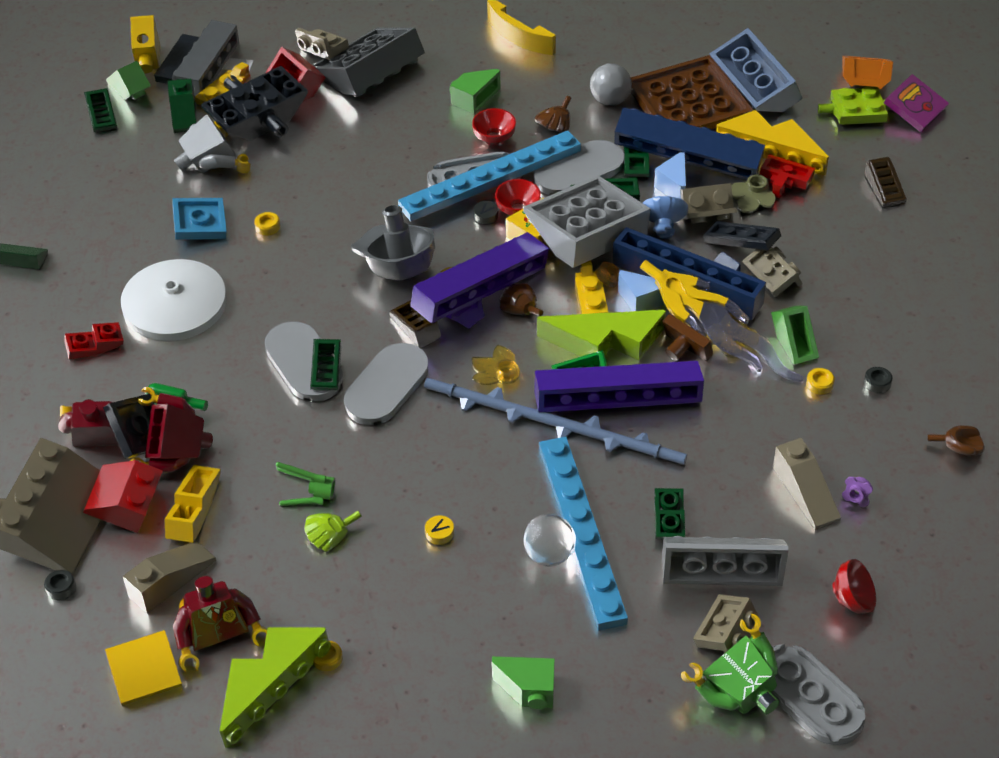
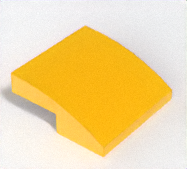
M165 630L105 649L122 706L182 686Z

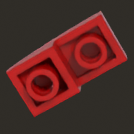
M119 322L92 324V332L65 333L64 338L69 360L98 355L115 349L124 343Z

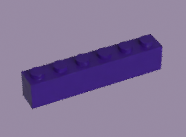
M529 232L515 237L508 242L414 285L411 307L430 323H434L544 269L549 248Z
M698 361L535 370L534 383L538 413L699 403L703 400L704 378Z

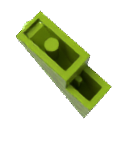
M660 309L538 316L537 337L580 357L601 350L606 355L613 348L640 360L664 330L663 320L665 319L666 311Z
M268 627L263 659H232L219 730L225 748H229L232 744L237 743L242 738L244 732L254 722L259 721L276 700L283 698L288 688L307 674L317 656L322 658L329 652L331 642L328 639L326 627Z

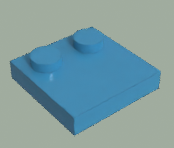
M173 198L175 240L226 239L227 231L223 198Z

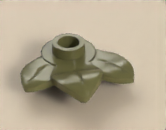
M752 175L746 182H737L731 185L733 199L738 200V209L742 213H753L758 210L760 205L771 208L775 203V194L769 190L767 179L762 175Z

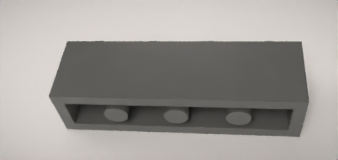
M211 20L208 26L203 29L197 42H194L190 52L183 58L178 69L174 71L172 80L191 78L194 96L214 82L239 44L237 25Z

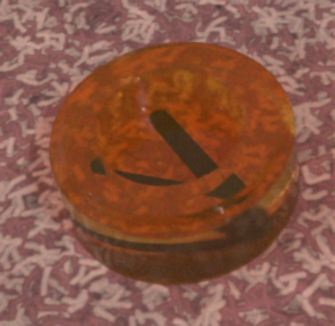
M603 262L597 268L596 275L604 285L614 288L618 285L620 270L610 262Z

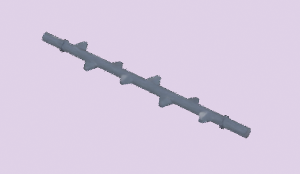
M427 378L424 387L447 394L451 398L453 396L460 398L463 411H467L477 403L507 412L508 421L512 423L524 417L555 426L558 438L567 437L572 432L602 440L605 442L606 451L608 452L622 446L652 455L656 459L659 457L685 465L687 460V454L661 447V444L649 443L647 433H641L637 437L631 438L601 429L598 416H593L585 423H580L553 415L551 412L538 413V408L533 409L504 400L502 388L499 387L485 395L458 387L454 383L448 384L431 378Z

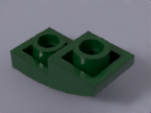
M683 488L654 489L656 539L674 536L685 537Z

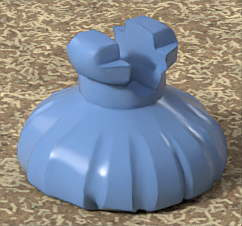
M657 196L646 199L643 202L644 205L651 208L649 221L654 223L653 232L656 231V235L662 239L672 238L675 233L674 223L683 219L689 210L688 204L684 200L671 196Z

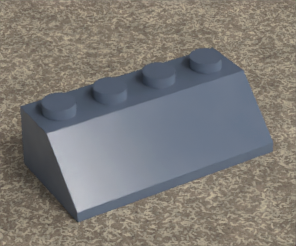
M749 28L709 54L757 111L784 112L803 99L794 78Z

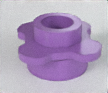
M848 477L845 480L846 490L842 492L843 499L858 503L861 507H867L870 503L868 497L873 491L872 485L863 477Z

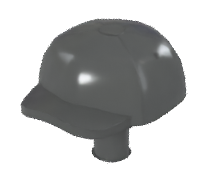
M396 205L388 206L382 211L385 225L371 228L351 245V250L365 257L370 269L377 276L391 280L409 279L428 270L435 250L433 230L405 223L402 207Z

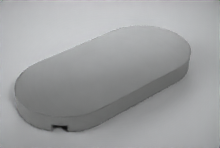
M605 140L589 141L581 145L580 152L535 170L534 183L542 193L550 195V193H557L569 188L570 185H576L597 175L603 179H608L621 171L624 164V153L618 145Z
M493 152L439 162L433 166L431 172H428L427 185L428 187L509 155V153ZM524 175L515 179H523ZM499 185L474 196L494 193Z
M285 322L275 326L265 338L266 354L291 392L300 399L309 398L311 401H323L334 396L339 391L343 381L341 367L338 390H310L313 339H321L311 326L302 322ZM320 354V356L334 357L332 354ZM319 362V365L334 364V362ZM318 370V373H333V371ZM317 378V382H332L333 380Z
M408 343L392 344L382 349L345 392L344 405L348 416L353 421L363 425H374L373 422L381 421L383 423L390 420L428 374V358L421 348Z
M785 644L772 646L775 651L778 673L775 676L777 687L771 693L779 700V706L812 737L820 742L830 745H842L855 740L861 734L865 724V708L859 696L805 648L796 645L785 647Z

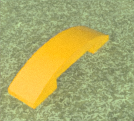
M487 0L489 22L502 37L532 52L546 55H554L556 53V35L540 25L532 29L509 16L506 12V5L497 0Z

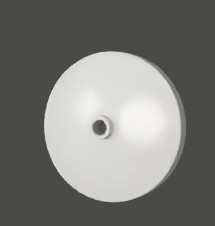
M186 259L162 261L144 268L129 280L121 296L123 316L130 328L146 338L158 341H178L199 335L219 320L227 302L225 285L221 276L206 264Z

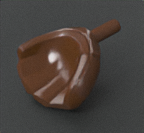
M566 96L562 106H554L543 110L535 116V122L552 131H568L570 128V113L567 107L572 98Z
M527 283L512 284L500 296V309L504 312L515 315H530L533 313L538 316H542L544 313L543 310L536 308L537 298L535 292Z
M955 426L948 430L946 435L928 434V441L946 442V447L958 454L966 456L979 455L985 450L980 432L973 426Z

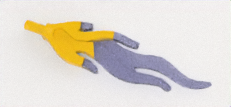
M647 260L641 264L640 269L655 279V284L660 290L664 304L674 317L699 332V326L695 318L685 310V308L689 309L699 319L708 337L722 351L752 364L757 372H761L763 366L758 357L736 344L735 341L744 343L756 350L778 375L793 381H803L804 376L790 371L782 364L773 346L766 338L744 328L729 315L727 311L732 313L742 323L748 324L749 317L729 298L707 292L710 287L709 283L691 275L673 273L665 269L661 271Z

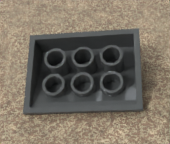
M375 28L351 42L349 48L330 60L324 58L313 66L326 77L324 79L325 83L342 94L357 97L366 93V88L381 84L386 76L399 73L401 67L417 62L418 57L423 55L425 51L416 28Z

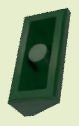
M0 243L1 265L40 269L48 254V249Z

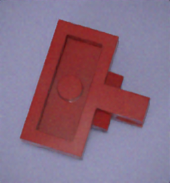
M769 154L760 168L759 175L771 180L770 183H773L772 193L775 194V197L781 198L786 188L792 189V187L806 190L814 177L815 168Z

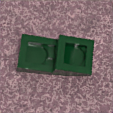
M623 146L624 176L649 177V153Z

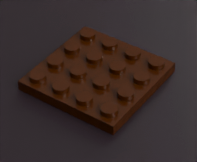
M710 55L630 77L632 82L630 93L647 114L661 115L673 121H684L689 125L700 128L715 129L719 123L753 111L752 107Z

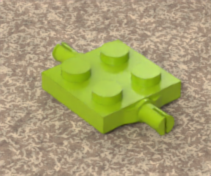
M878 87L831 90L830 98L832 104H818V114H834L838 119L839 125L887 122V110H892L884 104L885 100L881 97Z

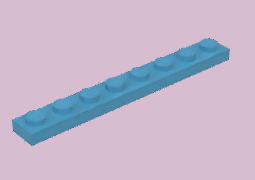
M565 131L398 200V206L402 207V212L411 222L496 187L508 180L515 179L581 151V143L569 131Z
M567 437L540 441L539 450L597 629L600 631L627 625L628 617Z

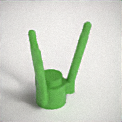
M281 462L276 463L277 471L310 481L308 492L314 495V497L281 500L279 502L280 506L323 505L324 499L332 500L336 482L334 477L315 474Z

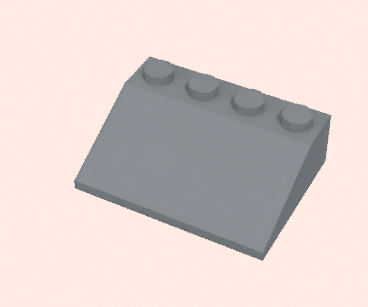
M599 175L523 208L524 213L555 256L573 268L613 250V242L625 227L647 234L651 208Z

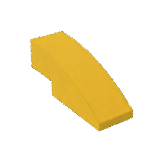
M193 465L174 494L175 504L165 518V539L194 543L212 504L221 469Z

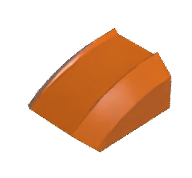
M843 56L842 75L851 87L853 85L882 89L891 81L892 60Z

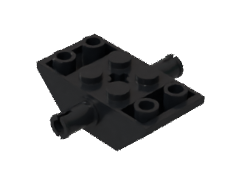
M279 66L244 84L236 76L230 75V78L227 77L224 80V87L229 91L202 103L201 106L229 134L251 141L272 131L277 137L281 138L282 135L285 136L289 127L286 123L291 121L308 94V90L282 66Z

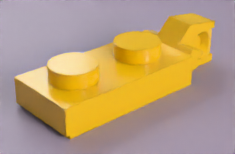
M241 62L234 66L233 71L228 70L198 93L195 96V102L201 105L229 91L224 87V80L227 77L230 78V75L236 76L244 84L247 81L246 79L250 77L249 65Z
M591 260L581 264L580 273H575V287L580 313H608L601 275H599V271H593Z

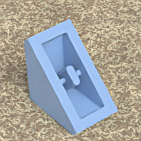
M678 153L655 168L654 187L666 196L681 199L680 189H686L685 153Z
M620 270L618 292L632 311L652 310L665 305L654 278Z

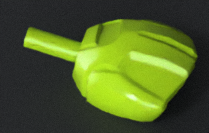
M356 511L342 520L340 516L335 514H312L306 518L305 533L313 545L328 552L346 536L349 531L347 526L361 518L362 515L359 511Z

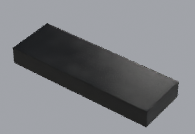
M187 34L180 36L154 74L155 82L168 84V81H172L174 71L178 69L183 58L190 52L194 42H197L199 37Z
M716 221L703 235L705 243L769 250L782 236L779 228Z

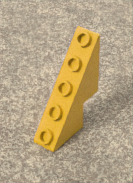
M754 110L717 124L716 132L732 134L737 138L755 140L765 145L763 155L765 159L770 154L813 167L816 174L825 176L827 173L829 156L793 119L771 126Z

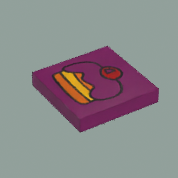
M913 74L884 101V104L919 132H922L949 104Z

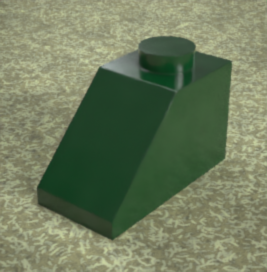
M192 79L168 81L173 132H187L192 124L197 123Z

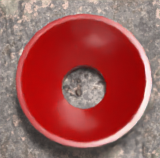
M491 108L483 110L473 118V133L478 139L489 145L502 144L515 133V117L503 109ZM490 133H499L500 135H497V136H489L488 134H490Z
M524 179L508 180L499 185L495 192L498 208L510 216L522 210L512 208L513 205L521 204L527 206L541 199V193L537 185Z
M851 559L841 564L837 571L835 582L832 584L833 592L839 604L857 614L872 612L877 601L876 590L867 568L857 559Z

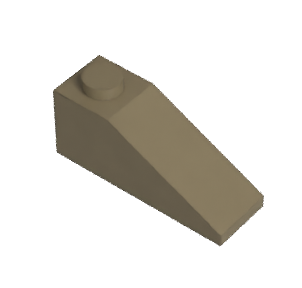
M798 438L776 446L773 469L814 530L839 522L841 516L817 460L803 439Z
M197 541L148 557L123 575L128 596L148 614L216 561V557Z

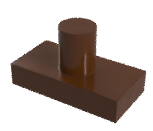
M670 313L663 320L665 334L674 340L665 350L671 359L678 361L687 350L693 352L706 362L713 355L711 340Z

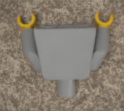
M208 114L196 124H192L189 130L179 139V143L185 152L174 159L181 171H184L192 164L201 173L214 168H234V166H236L238 172L248 173L251 167L246 154H240L237 158L234 157L236 154L225 139L228 133L216 121L213 122Z

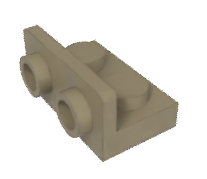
M302 28L295 30L297 44L301 50L328 60L349 48L346 38L321 29L311 32Z
M731 183L680 189L681 199L689 207L688 213L683 219H691V223L707 222V216H716V220L731 219V213H738L737 208H734Z
M777 246L771 247L769 250L756 249L742 261L744 266L756 278L766 282V289L774 297H777L793 282L798 287L803 284L799 278L801 271L793 262L788 264L784 260L786 256Z
M719 594L693 638L696 646L699 648L721 650L726 653L743 637L747 636L749 638L751 634L741 629L740 621L743 620L748 629H752L755 626V621L751 614L758 616V613L751 599Z

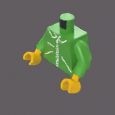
M751 614L755 621V626L752 629H748L743 620L740 621L741 629L751 634L752 637L750 639L747 636L743 637L704 671L699 664L690 663L689 666L695 671V677H689L684 671L681 672V678L686 683L694 682L696 684L695 689L713 707L730 711L737 709L745 714L757 705L765 714H770L779 705V700L771 693L777 687L775 676L778 673V666L773 647L765 633L759 631L761 626L760 618L755 614Z

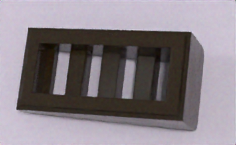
M883 157L868 160L864 175L882 207L906 203L907 198L891 159Z
M411 300L389 311L394 321L419 348H423L441 337L438 322L430 323L411 307Z

